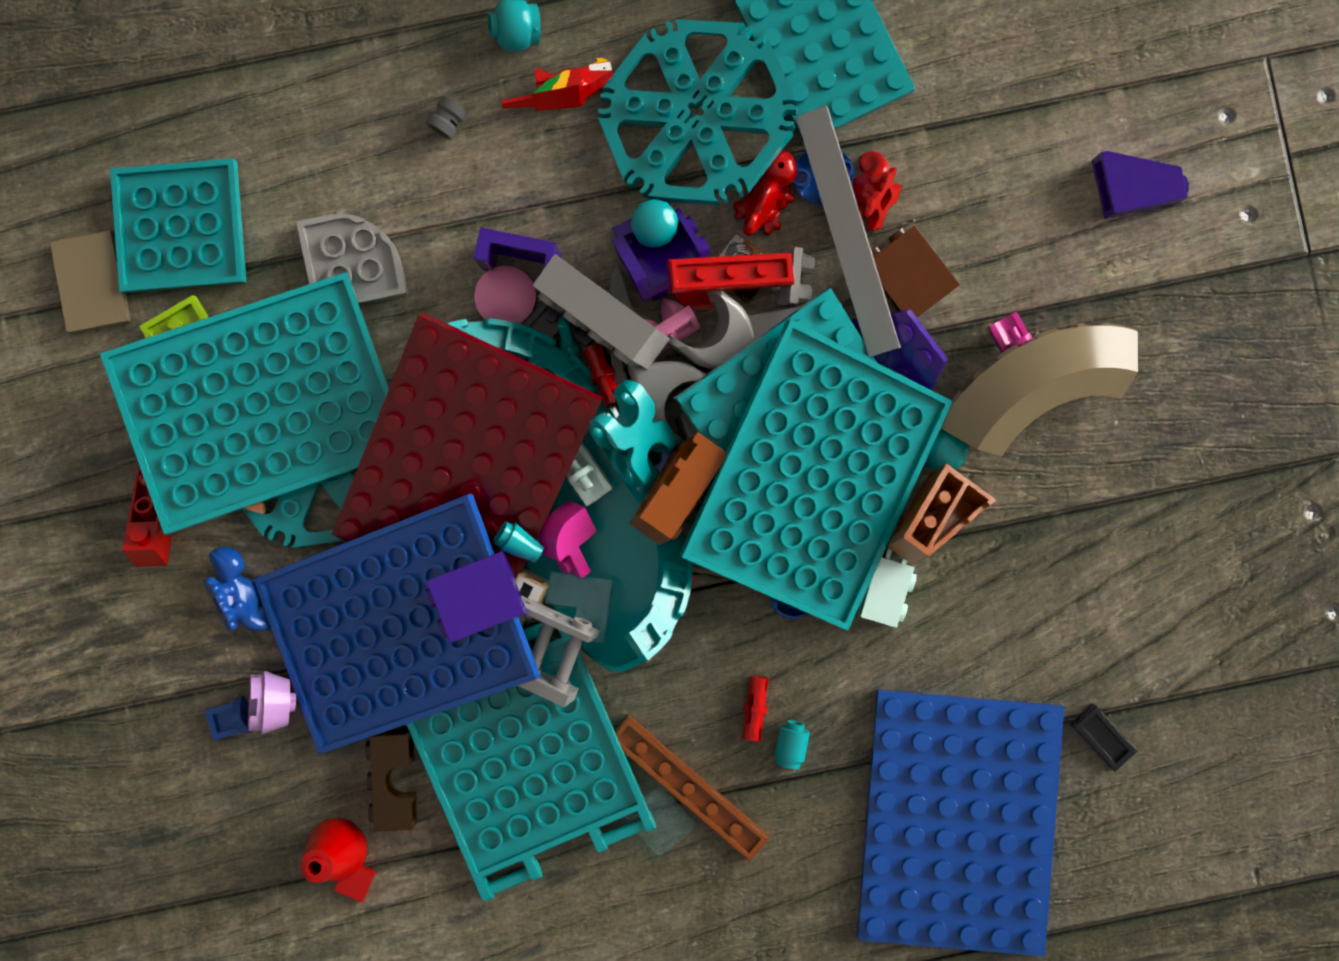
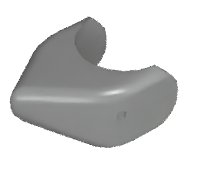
M724 291L706 292L716 304L718 314L716 328L706 341L698 345L687 346L676 338L669 336L670 340L667 342L669 347L687 361L712 370L755 340L752 325L745 310Z
M680 361L653 362L648 369L641 365H638L636 369L629 364L627 366L631 381L639 383L655 404L653 421L662 420L667 422L664 410L669 396L678 388L692 385L706 375L696 367ZM674 433L677 439L678 446L682 442H684V440Z

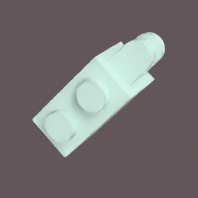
M886 547L856 615L897 628L898 622H903L905 619L908 605L904 602L907 592L913 591L917 576L913 574L915 567L906 565L907 561L901 556L899 562L890 560L892 550Z

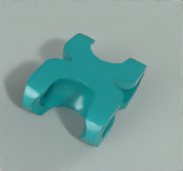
M623 380L614 391V396L619 406L617 419L615 420V418L608 415H594V418L589 421L588 432L600 448H613L611 465L627 485L644 488L652 477L647 463L649 450L657 453H671L677 445V439L667 422L662 420L653 421L655 404L646 390L635 381Z

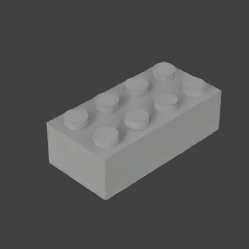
M554 254L532 285L541 292L538 296L540 300L563 314L564 318L585 332L590 329L587 335L602 346L604 345L609 350L615 347L612 354L635 369L638 365L648 369L670 340V338L556 254Z

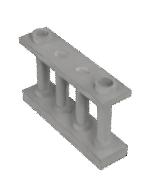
M522 596L528 613L519 616L521 625H523L526 615L543 623L532 650L540 677L518 686L565 707L575 700L579 689L571 685L568 679L583 641L589 643L597 638L600 630L593 628L592 623L586 619L579 617L573 619ZM556 628L570 634L571 637L557 675L551 676L543 672L540 665L553 630Z

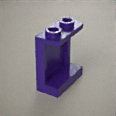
M680 208L674 210L678 218L677 234L669 244L660 248L646 247L638 241L628 245L623 235L612 240L619 260L642 301L669 289L666 265L669 259L703 258L711 253L703 236L699 238L696 236L698 230L692 217L688 216L685 218Z
M480 227L474 260L485 271L493 270L496 267L498 255L542 263L545 268L554 254L562 258V253L559 252L554 242Z
M499 552L427 580L429 588L425 589L426 597L432 608L437 607L441 618L437 620L439 631L443 638L448 637L450 643L528 613L505 552Z

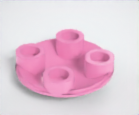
M513 266L494 267L493 270H488L479 279L475 288L474 299L478 312L485 320L492 318L518 324L522 323L532 315L536 303V290L532 286V280L525 272Z

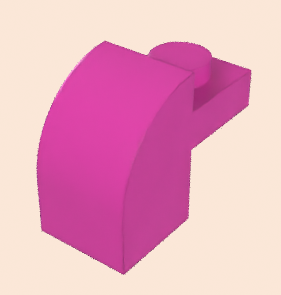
M567 500L547 517L539 536V544L544 546L542 555L556 560V564L565 574L570 573L581 579L590 573L591 570L579 546L597 532L584 506Z

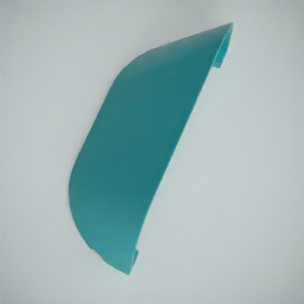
M488 318L484 322H467V319L447 323L600 396L597 385L591 381L592 373L575 355L568 357L563 351L555 347L556 341L535 329L522 324ZM601 401L595 415H608L616 420L618 417L617 409L615 407L612 408L611 404L610 409H605L603 401ZM587 431L582 442L614 488L591 505L586 506L566 477L549 515L567 500L586 508L597 532L581 544L579 549L591 572L582 579L570 573L565 574L556 564V560L542 555V553L535 563L527 560L525 568L552 582L546 595V600L553 610H563L566 616L573 619L575 617L586 619L592 623L593 628L600 630L597 638L589 643L583 641L580 649L602 667L615 672H623L648 661L661 650L673 635L672 631L678 619L684 615L689 600L693 562L679 556L685 543L683 530L674 541L669 540L659 545L629 524L659 474L647 457V463L652 477L645 487L637 488L627 485L611 465L613 448H600Z

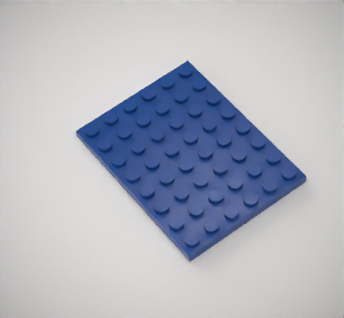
M473 494L462 496L253 579L318 755L540 677L519 617L450 643L448 637L443 638L439 631L437 620L441 618L437 607L432 608L426 597L425 589L429 588L427 580L495 554Z
M876 690L856 934L858 941L1045 957L1064 706Z

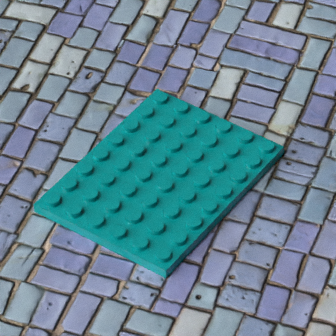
M347 272L100 353L164 535L187 529L356 470L389 390Z
M787 319L679 556L848 631L953 401L791 319Z

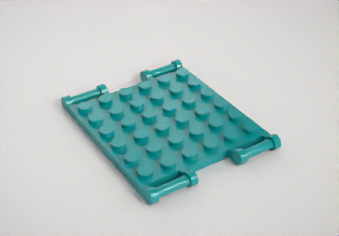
M543 622L524 629L527 641L537 638ZM559 630L561 637L548 643L540 665L542 671L551 676L557 675L571 637L570 634ZM580 650L568 679L571 685L579 689L575 700L565 707L522 687L515 686L406 724L484 902L494 898V894L531 879L534 881L543 876L542 870L534 855L589 832L597 852L600 853L607 850L608 845L643 830L649 832L656 829L655 820L648 809ZM636 811L640 816L639 819L604 834L599 828ZM523 860L525 868L492 882L487 880V875Z

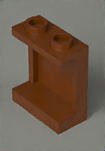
M915 225L907 231L904 227L896 231L888 238L891 243L881 250L877 246L871 250L884 293L898 311L911 309L914 315L919 317L960 285Z

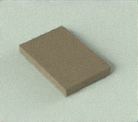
M109 230L50 242L67 333L75 334L132 322L127 294L119 292L115 232Z

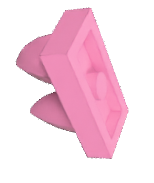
M663 298L661 303L663 322L658 324L652 320L644 319L667 337L672 336L679 341L701 329L689 305L684 307L679 302ZM666 344L659 355L671 347Z

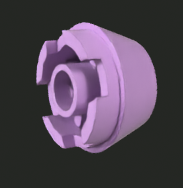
M266 671L263 674L250 675L248 731H261L262 735L288 726L290 712H295L296 693H290V679Z

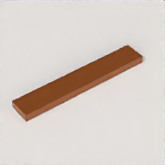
M629 714L615 729V733L626 756L749 862L769 840V835Z

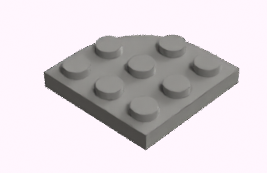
M331 214L296 221L309 284L347 272L359 305L409 295L399 253L389 237L374 224L363 218L348 214Z

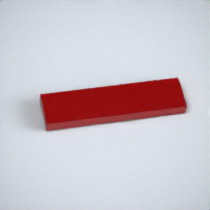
M791 253L669 259L666 262L670 294L789 287L795 284Z

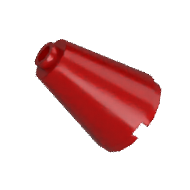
M339 817L326 819L316 825L306 839L300 863L303 877L312 883L342 881L353 876L366 860L368 847L364 833L351 820Z

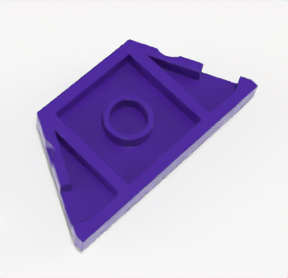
M911 309L896 311L891 314L901 348L874 356L878 364L933 391L948 358ZM856 318L850 319L863 339L858 320Z

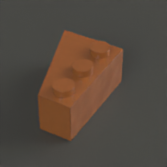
M699 432L675 447L629 524L659 545L669 540L674 541L684 528L683 521L695 509L700 496L721 467L727 452Z
M946 463L928 475L887 547L913 565L933 554L957 534L961 528L975 519L985 508L993 504L996 499Z

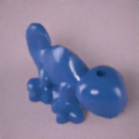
M223 546L214 549L209 553V559L219 581L213 577H208L203 582L228 631L235 630L238 627L237 621H239L248 630L258 632L270 630L271 626L263 605L259 606L261 599L254 581L241 576L245 569V561L242 555L232 547Z

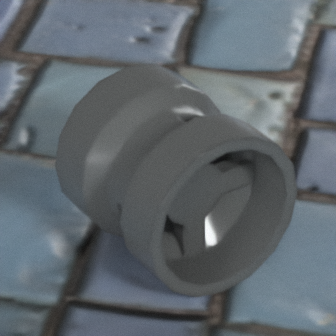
M441 96L436 104L437 110L435 114H430L425 123L439 135L452 140L457 132L456 126L459 122L464 121L468 113L456 102Z

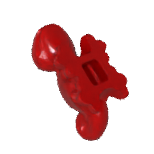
M782 150L748 193V196L743 197L742 201L734 203L735 219L740 220L745 217L743 233L746 236L755 234L763 225L765 235L768 236L773 231L780 230V210L786 209L787 204L795 202L796 199L791 193L792 188L790 184L797 176L798 167L796 158L789 151Z
M870 151L859 157L858 164L863 173L854 178L852 188L861 218L863 219L864 216L868 217V228L876 231L877 228L880 229L882 227L888 209L897 203L902 186L893 184L897 169L894 167L889 169L888 162L883 155Z

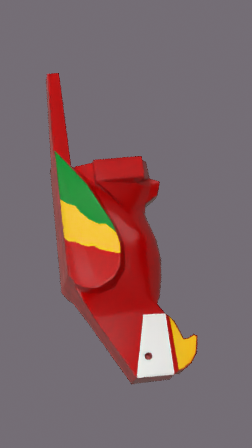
M596 58V62L586 67L568 68L553 74L542 71L541 68L534 69L537 90L533 94L502 100V108L535 107V111L581 107L589 96L603 88L608 80L613 77L611 63L605 58Z

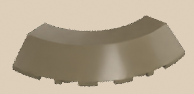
M1084 323L1075 324L1073 328L1060 331L1057 328L1044 331L1035 335L1036 339L1020 347L1014 345L996 357L998 361L983 372L979 370L974 374L975 380L962 393L960 391L957 392L952 399L953 403L941 429L977 450L1002 457L1013 440L1030 423L1056 406L1090 396H1108L1122 399L1138 373V331L1118 324L1101 323L1100 325L1086 326Z

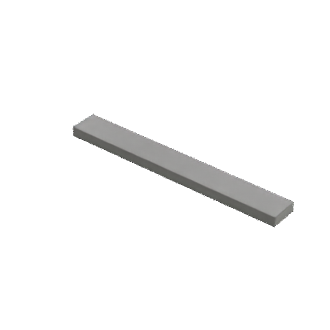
M825 105L799 115L796 118L869 357L899 349L901 346L830 112Z

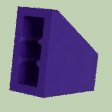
M1110 151L1101 152L1091 160L1105 220L1176 205L1188 198L1189 183L1186 176L1183 175L1182 168L1179 166Z

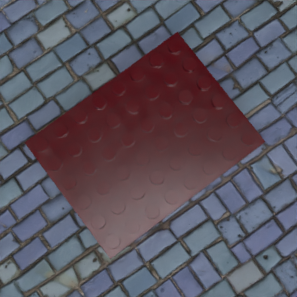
M421 312L417 316L331 535L349 542L462 496L473 494L495 554L502 552L498 550L497 545L493 544V540L505 521L511 524L515 522L537 540L588 431L589 421L594 418L603 397ZM505 553L513 576L516 579L518 573L522 572L527 560Z

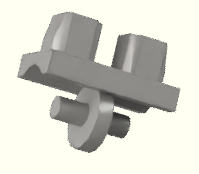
M801 247L783 250L782 253H791L795 284L789 287L771 288L772 291H778L777 306L788 307L807 303L812 299V288L809 285L800 284L801 274L809 275L813 273L815 257L804 254Z

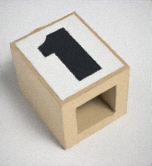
M524 569L521 573L519 572L515 579L522 596L543 604L552 582L527 569ZM526 615L524 621L526 619L530 621L533 618Z

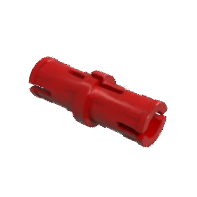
M598 343L595 349L593 344L583 350L592 372L591 381L597 385L600 396L603 397L604 408L610 409V404L612 408L617 407L618 404L614 396V391L617 388L614 376H616L615 370L610 368L603 346Z
M749 676L747 702L743 703L745 719L742 739L750 741H761L764 714L768 711V706L765 705L769 682L767 677Z

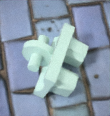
M582 442L566 477L585 505L589 506L614 487Z

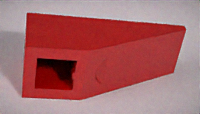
M137 468L122 551L136 567L167 566L172 534L164 535L147 485L142 482V471L140 468Z

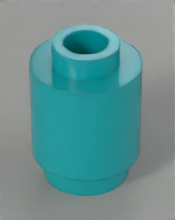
M787 720L786 724L779 726L774 756L777 757V765L788 769H800L801 763L805 761L810 731L805 729L804 723Z

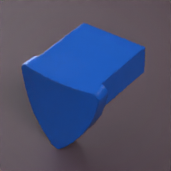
M244 696L236 697L234 702L205 710L213 740L241 732L245 734L253 732L248 731L249 704Z

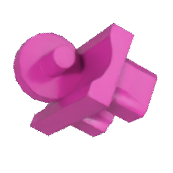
M1017 312L987 327L1001 353L1014 345L1020 347L1033 339Z

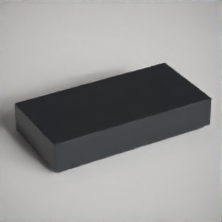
M1093 703L1070 723L1076 732L1114 772L1138 752Z

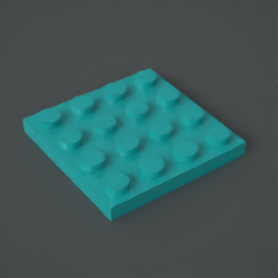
M234 158L110 169L119 292L126 294L247 283L238 163Z

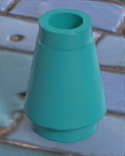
M505 521L493 540V544L498 546L499 551L530 560L533 563L538 560L544 548L515 522L511 524Z

